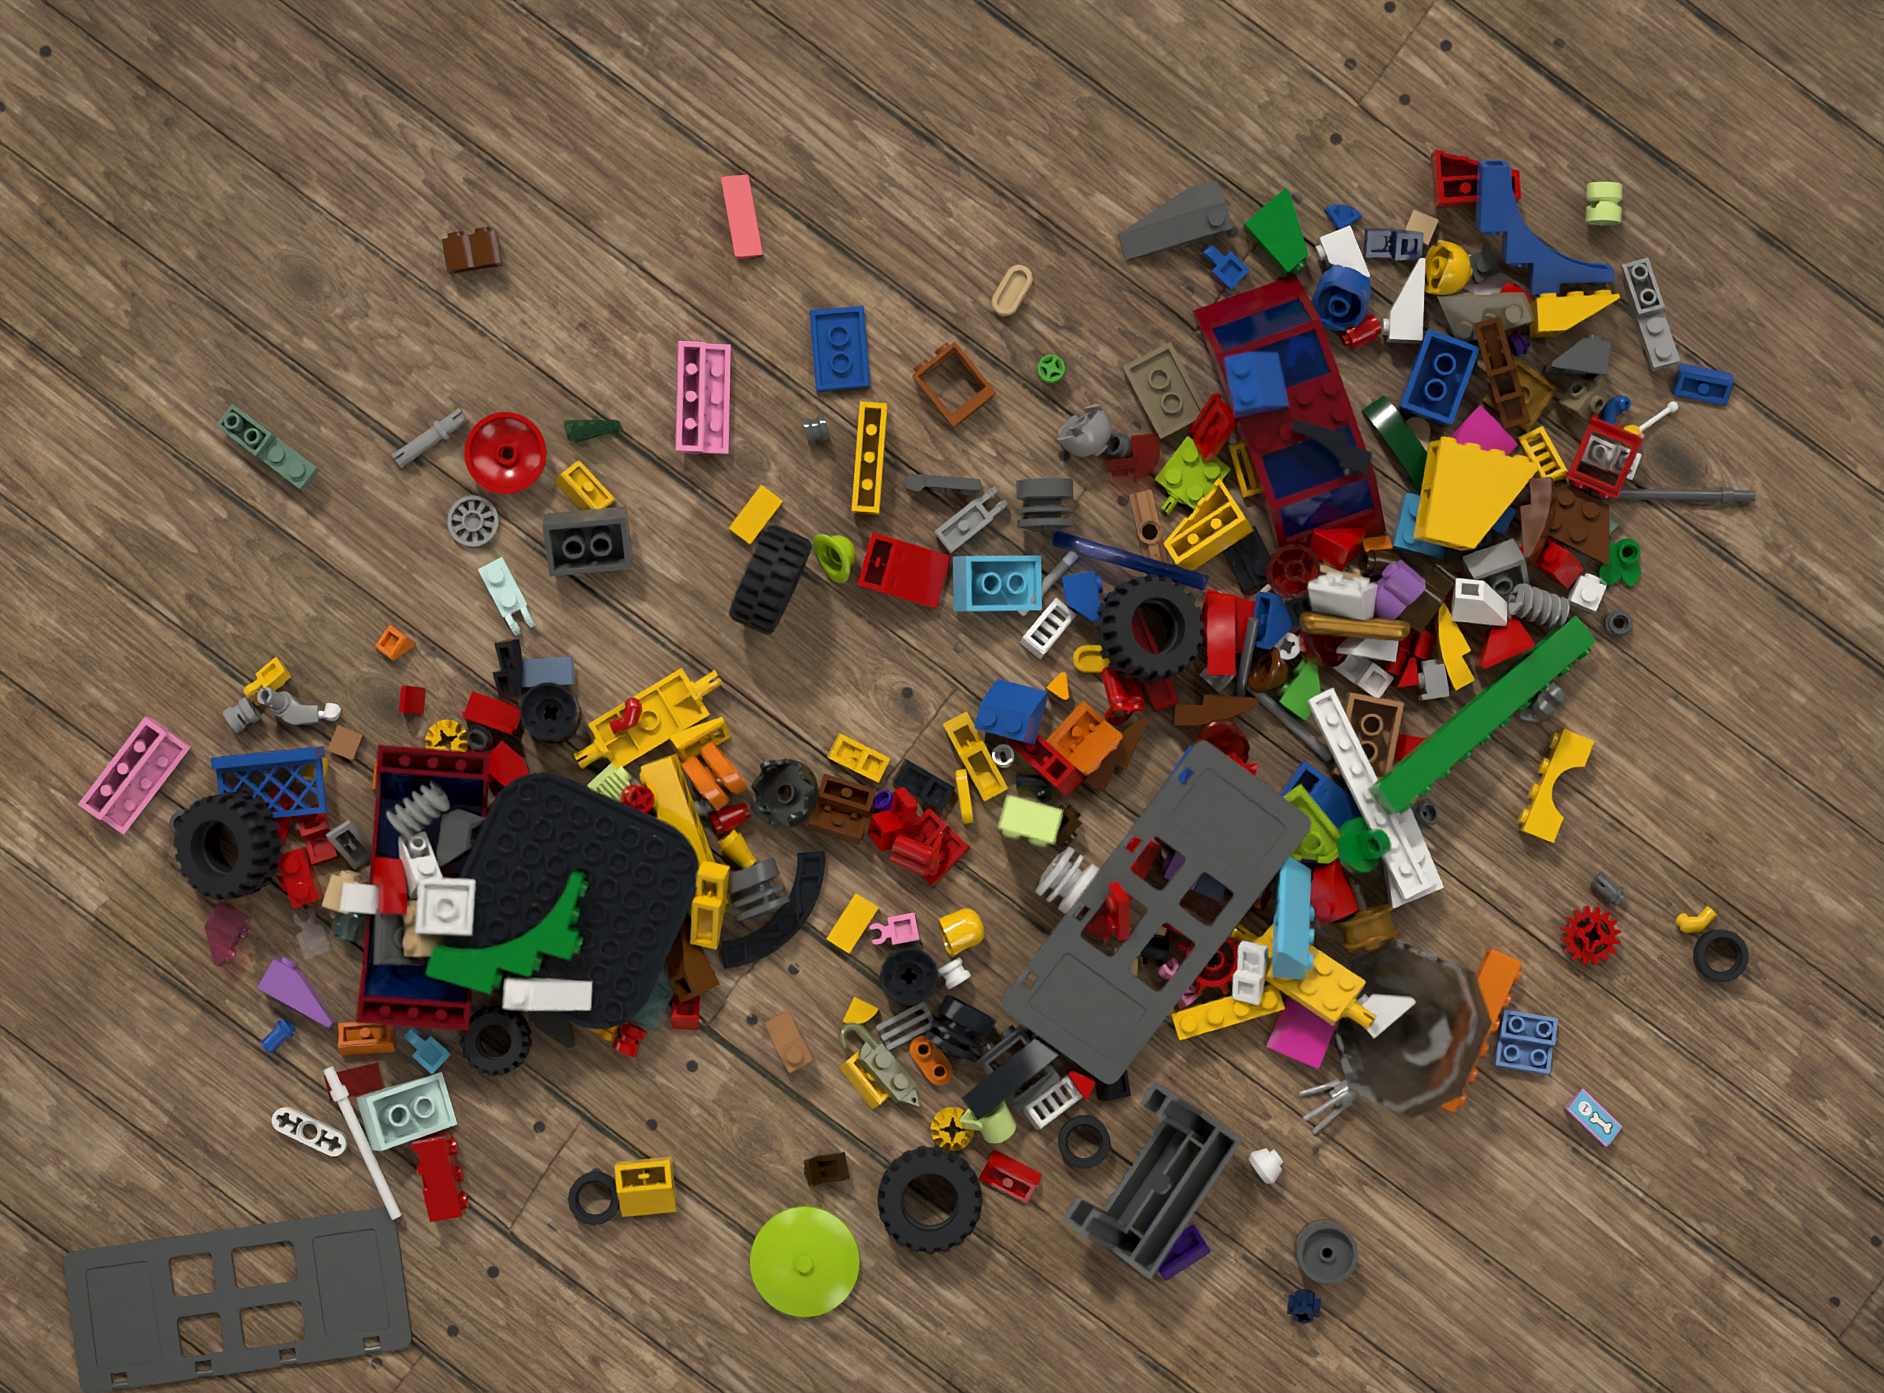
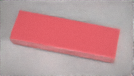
M749 175L721 177L736 260L763 255Z

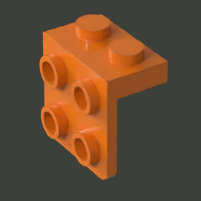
M1082 700L1046 741L1084 775H1089L1099 768L1101 761L1109 752L1114 751L1118 747L1123 735Z

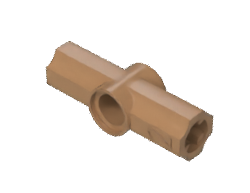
M1152 489L1129 494L1136 536L1139 540L1146 575L1169 570V563L1163 544L1162 528L1159 524ZM1147 524L1153 525L1156 529V536L1152 540H1147L1142 535V529Z

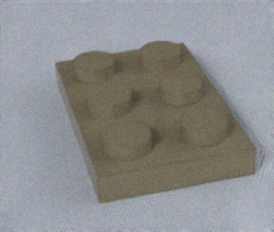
M1171 341L1122 366L1159 440L1193 423L1203 409L1204 404Z

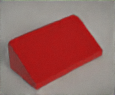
M993 1150L979 1176V1180L1027 1204L1037 1188L1042 1174L997 1150Z

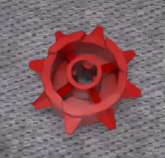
M1229 937L1226 938L1215 953V956L1219 959L1216 964L1212 962L1211 966L1206 964L1196 977L1195 993L1200 994L1206 986L1218 987L1224 995L1228 993V981L1233 979V974L1238 970V946L1240 943H1234ZM1192 940L1189 943H1177V947L1184 952V959L1195 946V942Z

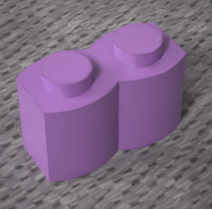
M1402 560L1396 564H1389L1382 573L1383 578L1376 583H1370L1378 585L1374 614L1379 618L1395 620L1426 588L1425 580Z

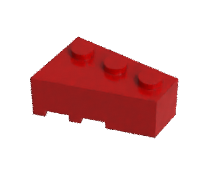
M1435 149L1431 154L1435 209L1476 206L1478 161ZM1511 168L1512 190L1517 203L1522 198L1520 170Z
M452 1132L417 1139L411 1143L413 1152L417 1151L420 1165L417 1166L418 1175H422L424 1187L422 1192L429 1222L462 1217L466 1213L465 1209L469 1208L467 1193H462L461 1182L464 1181L462 1165H457L456 1155L459 1154L457 1138H453Z

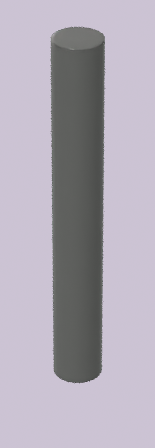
M1253 617L1248 618L1234 692L1236 697H1245L1259 625V619Z

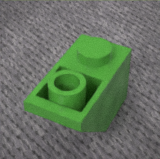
M1309 658L1307 662L1302 659L1293 671L1296 676L1292 682L1288 683L1286 681L1277 692V695L1280 696L1277 703L1301 721H1306L1312 713L1306 700L1321 694L1317 663L1313 658Z

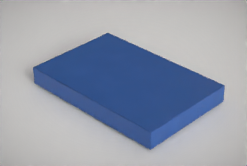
M864 306L809 310L816 393L871 388Z

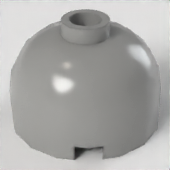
M1093 404L1083 409L1086 414L1078 418L1076 414L1072 416L1057 433L1059 443L1072 455L1087 457L1093 454L1098 456L1107 448L1106 443L1110 439L1112 432L1111 422L1099 404Z

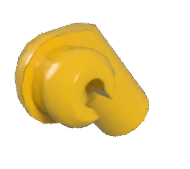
M1707 906L1697 917H1688L1685 913L1680 914L1676 918L1675 923L1685 933H1699L1712 922L1717 914Z

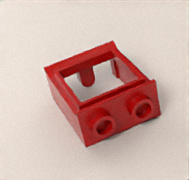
M1594 414L1566 478L1571 479L1570 483L1578 488L1585 489L1588 486L1597 490L1596 494L1602 498L1611 500L1614 497L1617 499L1645 434L1640 433L1636 435L1624 430V426L1617 423L1612 425L1598 419L1599 415ZM1593 431L1632 447L1615 486L1577 471Z

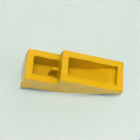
M1443 603L1435 614V641L1440 664H1445L1447 682L1451 690L1456 691L1475 680L1462 655L1470 652L1471 649L1455 621H1451V614L1445 603Z
M967 711L943 723L947 734L984 802L1007 790L1008 787L977 729H974V724Z
M703 860L697 872V891L692 902L690 944L717 950L725 911L730 866Z

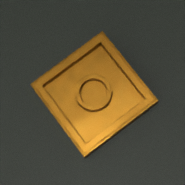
M1514 357V363L1531 418V422L1517 425V427L1528 433L1559 388L1521 360ZM1491 388L1482 402L1500 414Z

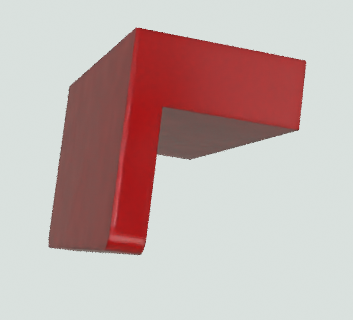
M474 691L471 693L465 712L462 711L460 716L512 735H516L521 722L519 707Z

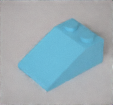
M1041 556L953 557L954 611L1042 610ZM1035 592V603L1032 604L1031 598Z

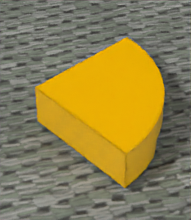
M854 996L842 1022L864 1023L870 1020L879 1008Z

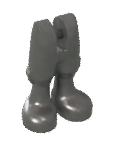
M1552 679L1550 681L1552 686L1548 687L1541 694L1538 692L1535 694L1538 698L1537 701L1531 699L1533 702L1522 711L1516 710L1519 719L1530 724L1549 719L1557 712L1555 709L1560 705L1562 706L1566 701L1562 688Z

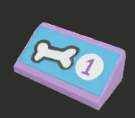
M1583 1088L1564 1107L1604 1147H1607L1623 1127Z

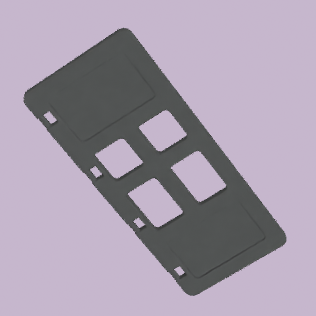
M1198 741L1136 820L1121 843L1117 845L1070 910L1035 953L1020 976L1004 994L1001 1000L1003 1010L1106 1084L1115 1083L1310 830V818L1207 741ZM1188 767L1194 773L1183 784L1177 779L1185 768ZM1134 836H1137L1142 841L1134 852L1131 853L1125 847ZM1153 837H1159L1185 856L1183 864L1162 890H1156L1130 870L1131 865ZM1203 872H1207L1233 891V897L1213 923L1208 926L1179 906L1182 897ZM1119 881L1124 891L1146 906L1147 910L1129 933V939L1124 940L1112 956H1107L1083 939L1080 933L1103 904L1106 896H1108V884ZM1084 904L1090 909L1080 921L1074 915L1081 905ZM1163 923H1169L1194 941L1195 946L1160 991H1155L1130 973L1129 967ZM1033 972L1038 978L1030 988H1027L1022 983Z
M386 1207L76 1250L68 1253L63 1262L80 1387L86 1393H98L376 1352L401 1350L408 1347L412 1341L396 1219H391ZM282 1241H291L293 1243L297 1268L296 1280L245 1288L237 1286L232 1254L234 1248ZM204 1252L210 1253L213 1261L216 1290L210 1293L176 1296L173 1287L170 1259L176 1256ZM289 1301H299L301 1303L306 1334L304 1340L251 1348L245 1345L240 1313L242 1308ZM217 1312L221 1320L224 1350L222 1352L195 1356L183 1355L178 1319L183 1316ZM379 1336L380 1345L365 1347L364 1338ZM295 1348L296 1357L281 1359L280 1350ZM211 1360L212 1369L197 1371L196 1362ZM127 1372L128 1381L113 1383L112 1374Z

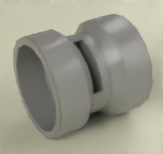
M246 696L240 699L235 707H228L223 710L226 721L237 734L243 731L247 724L255 723L261 719L257 708Z

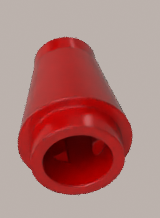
M745 802L721 808L719 811L714 810V813L709 815L710 822L717 835L722 833L726 835L751 817Z

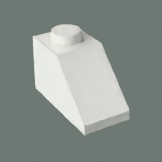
M1351 226L1322 236L1317 240L1318 246H1315L1316 254L1320 262L1325 261L1328 268L1334 265H1341L1353 268L1368 278L1370 277Z
M1349 636L1337 647L1336 653L1379 661L1396 662L1399 641Z
M1364 994L1357 1000V1003L1377 1015L1374 1023L1367 1030L1375 1038L1413 1006L1416 1001L1410 996L1372 994L1370 997H1367Z

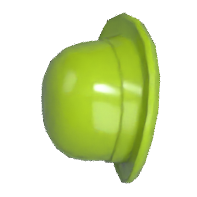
M817 534L813 538V550L818 562L830 579L836 583H844L848 580L850 568L856 561V550L853 544L842 535L828 536Z

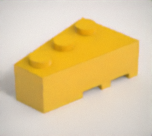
M1220 478L1214 483L1215 487L1205 498L1202 497L1197 503L1198 507L1188 518L1185 517L1163 543L1185 576L1254 531Z

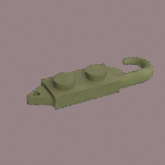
M847 1023L842 1026L838 1036L841 1046L844 1049L848 1047L845 1036L850 1031L855 1032L863 1040L864 1044L860 1048L858 1057L860 1064L894 1103L901 1102L914 1108L919 1107L920 1104L915 1088L917 1083L882 1043L880 1044L862 1024Z

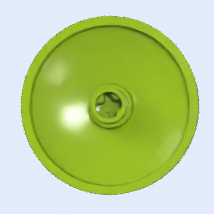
M814 1206L791 1207L771 1217L758 1232L750 1254L751 1275L760 1295L775 1309L796 1317L818 1316L831 1311L841 1304L850 1294L856 1283L860 1265L858 1245L850 1228L835 1214Z

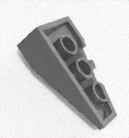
M1217 180L1186 189L1119 233L1118 236L1124 259L1127 261L1231 233L1233 227L1226 201Z

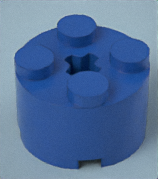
M1334 265L1320 277L1311 303L1317 311L1323 326L1332 330L1343 331L1351 326L1356 327L1362 322L1371 299V281L1367 276L1353 268Z

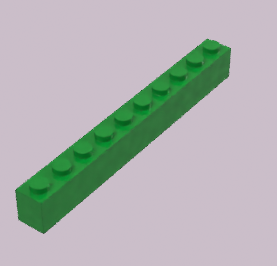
M1577 615L1567 618L1563 626L1553 629L1369 787L1368 790L1388 815L1395 813L1403 814L1412 807L1411 801L1416 796L1422 797L1433 788L1431 783L1437 778L1442 780L1453 771L1451 768L1453 764L1457 761L1461 763L1473 754L1471 749L1475 745H1483L1493 736L1491 732L1497 726L1502 728L1513 719L1511 714L1517 709L1522 711L1533 702L1531 700L1533 695L1537 692L1541 694L1548 687L1552 686L1550 681L1555 676L1561 677L1572 668L1570 663L1576 658L1581 660L1592 651L1590 646L1596 642V639Z

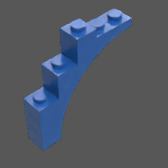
M1478 160L1476 226L1484 235L1495 236L1502 232L1501 256L1510 266L1523 267L1525 263H1528L1527 288L1532 295L1540 297V294L1544 293L1559 294L1560 283L1564 286L1574 287L1578 286L1579 283L1603 286L1606 285V282H1614L1615 271L1610 264L1585 262L1568 257L1550 248L1532 233L1517 208L1512 190L1511 166L1506 160Z

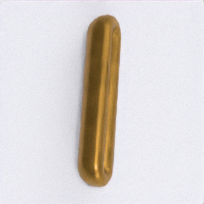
M1304 612L1300 615L1299 619L1301 628L1310 634L1401 641L1410 632V625L1407 622L1394 619L1370 618L1367 621L1316 612Z

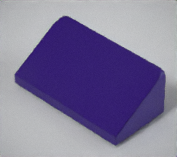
M1194 1224L1181 1232L1158 1267V1271L1165 1281L1211 1252Z

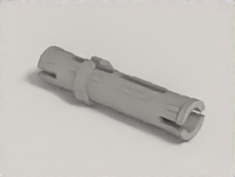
M457 408L456 411L443 420L433 422V427L398 451L392 453L393 458H396L395 461L398 465L404 468L405 465L441 440H448L451 433L464 424L469 423L468 418L465 417L466 415L460 408Z

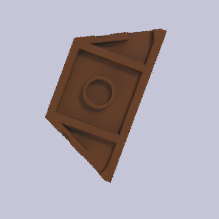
M1559 481L1555 484L1554 516L1548 538L1607 566L1609 562V505ZM1519 509L1512 520L1521 524V510Z

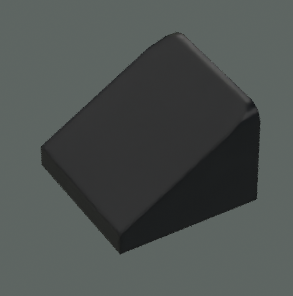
M1127 1069L1118 1081L1113 1084H1106L1094 1076L1099 1101H1109L1131 1096Z

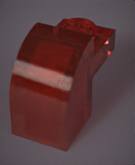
M1158 433L1130 436L1131 458L1106 460L1104 463L1105 473H1112L1114 478L1128 476V471H1133L1134 481L1147 477L1154 470L1159 460Z

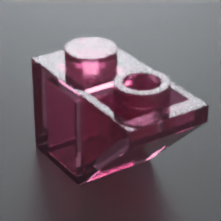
M219 902L204 926L213 962L218 967L232 962L238 951L235 949V946L240 939L244 940L252 927L249 925L251 917L225 902Z

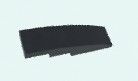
M1037 1036L966 1093L961 1100L976 1119L979 1120L1062 1052L1040 1036Z

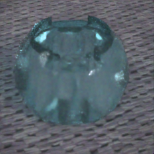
M339 912L332 920L331 930L335 937L357 942L365 933L366 922L363 916Z

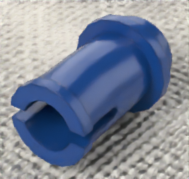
M287 1019L277 1021V1026L260 1041L261 1045L271 1054L288 1037L292 1038L294 1036L293 1032L296 1029Z

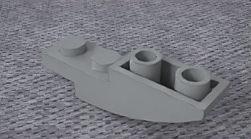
M1649 258L1622 264V274L1630 310L1642 350L1646 351L1652 371L1678 365L1680 358L1664 314L1665 305Z

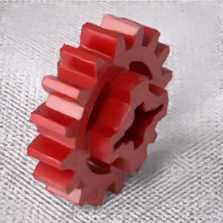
M1583 906V913L1578 909H1574V918L1565 917V920L1569 923L1568 927L1561 926L1560 928L1566 932V936L1561 937L1560 941L1568 943L1564 951H1573L1571 959L1576 960L1581 957V964L1585 965L1589 959L1592 965H1598V958L1607 962V953L1616 954L1615 949L1612 948L1613 944L1621 943V941L1615 939V935L1621 933V930L1614 929L1613 927L1618 922L1617 919L1609 920L1610 912L1604 911L1600 914V907L1597 906L1594 907L1592 912L1589 906ZM1589 917L1584 925L1575 927L1582 919ZM1600 921H1602L1605 924L1608 931V935L1604 934L1603 930L1601 929ZM1592 930L1596 934V938L1589 940V938L1585 937V933ZM1573 936L1577 937L1581 943V951L1575 945ZM1602 943L1605 944L1600 951L1593 953L1595 947Z

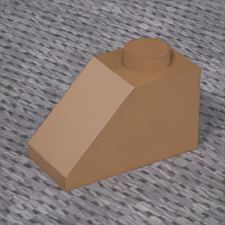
M789 1010L765 1022L774 1046L789 1073L814 1060L815 1057Z

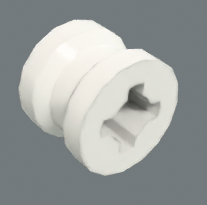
M1288 632L1274 647L1279 649L1281 658L1290 660L1300 652L1301 645L1298 637Z
M960 957L938 969V974L946 980L945 985L948 990L971 976L968 970H964L962 966L963 961Z

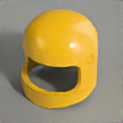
M963 908L938 919L946 951L951 957L959 955V952L969 947L978 945L984 938L985 930L983 923L973 909Z

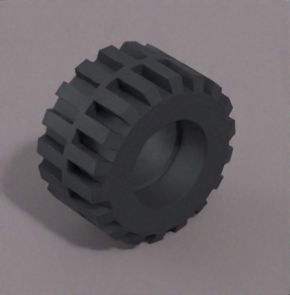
M492 1005L477 1011L470 1017L469 1030H461L460 1033L462 1039L459 1045L463 1049V1058H466L469 1061L468 1065L471 1068H476L480 1074L486 1073L488 1076H501L513 1071L524 1062V1059L530 1052L529 1047L532 1045V1039H530L531 1029L526 1025L527 1020L524 1017L522 1018L517 1010L507 1009L504 1006ZM492 1024L503 1026L511 1036L509 1051L498 1057L488 1054L481 1045L482 1031Z

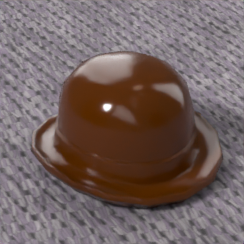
M1274 646L1271 649H1256L1252 656L1247 682L1248 687L1255 693H1263L1268 689H1276L1282 686L1288 677V665L1281 658L1279 649Z

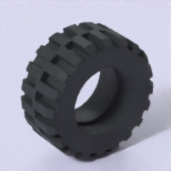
M776 524L767 527L753 552L731 603L729 615L732 620L765 635L772 634L775 631L796 589L810 555L812 543L809 539Z
M1148 575L1120 584L1114 588V591L1109 592L1105 596V603L1101 604L1097 610L1100 618L1095 620L1094 629L1099 630V635L1095 636L1096 644H1101L1103 649L1099 653L1103 659H1109L1110 663L1108 666L1113 671L1121 670L1120 676L1127 680L1133 678L1134 682L1144 683L1148 681L1152 683L1178 675L1179 672L1185 671L1190 666V661L1196 660L1199 655V651L1196 648L1202 646L1204 637L1200 636V631L1205 630L1204 622H1200L1199 619L1202 611L1200 606L1195 607L1193 603L1195 597L1192 593L1186 594L1184 592L1185 586L1179 582L1172 584V578L1166 576L1159 578L1157 575ZM1141 604L1154 608L1159 612L1166 624V643L1158 654L1147 652L1134 638L1132 617L1136 608Z
M238 792L217 794L195 801L182 814L180 818L182 822L178 823L175 831L178 833V836L174 838V847H177V854H175L176 862H180L182 868L179 870L183 877L187 876L189 879L187 882L193 889L199 888L198 892L203 896H210L214 900H229L260 891L262 887H266L272 881V876L276 875L279 869L277 862H281L283 853L280 852V846H283L282 837H279L278 834L280 827L278 822L273 821L272 817L274 815L270 809H264L265 804L258 798L253 799L250 794ZM223 823L233 832L238 844V859L234 868L225 861L219 847V833Z
M920 1146L915 1150H908L902 1153V1156L898 1159L895 1158L887 1171L884 1172L877 1198L879 1217L889 1236H893L896 1239V1243L902 1247L906 1246L910 1248V1251L916 1253L918 1251L926 1252V1254H934V1252L938 1251L944 1253L950 1251V1248L955 1245L958 1247L975 1230V1225L979 1222L981 1215V1185L969 1163L964 1158L959 1157L956 1152L950 1149L949 1151L942 1149L940 1146ZM921 1175H939L945 1178L955 1191V1208L952 1214L942 1223L936 1225L920 1224L913 1220L906 1211L904 1205L906 1188L915 1178Z

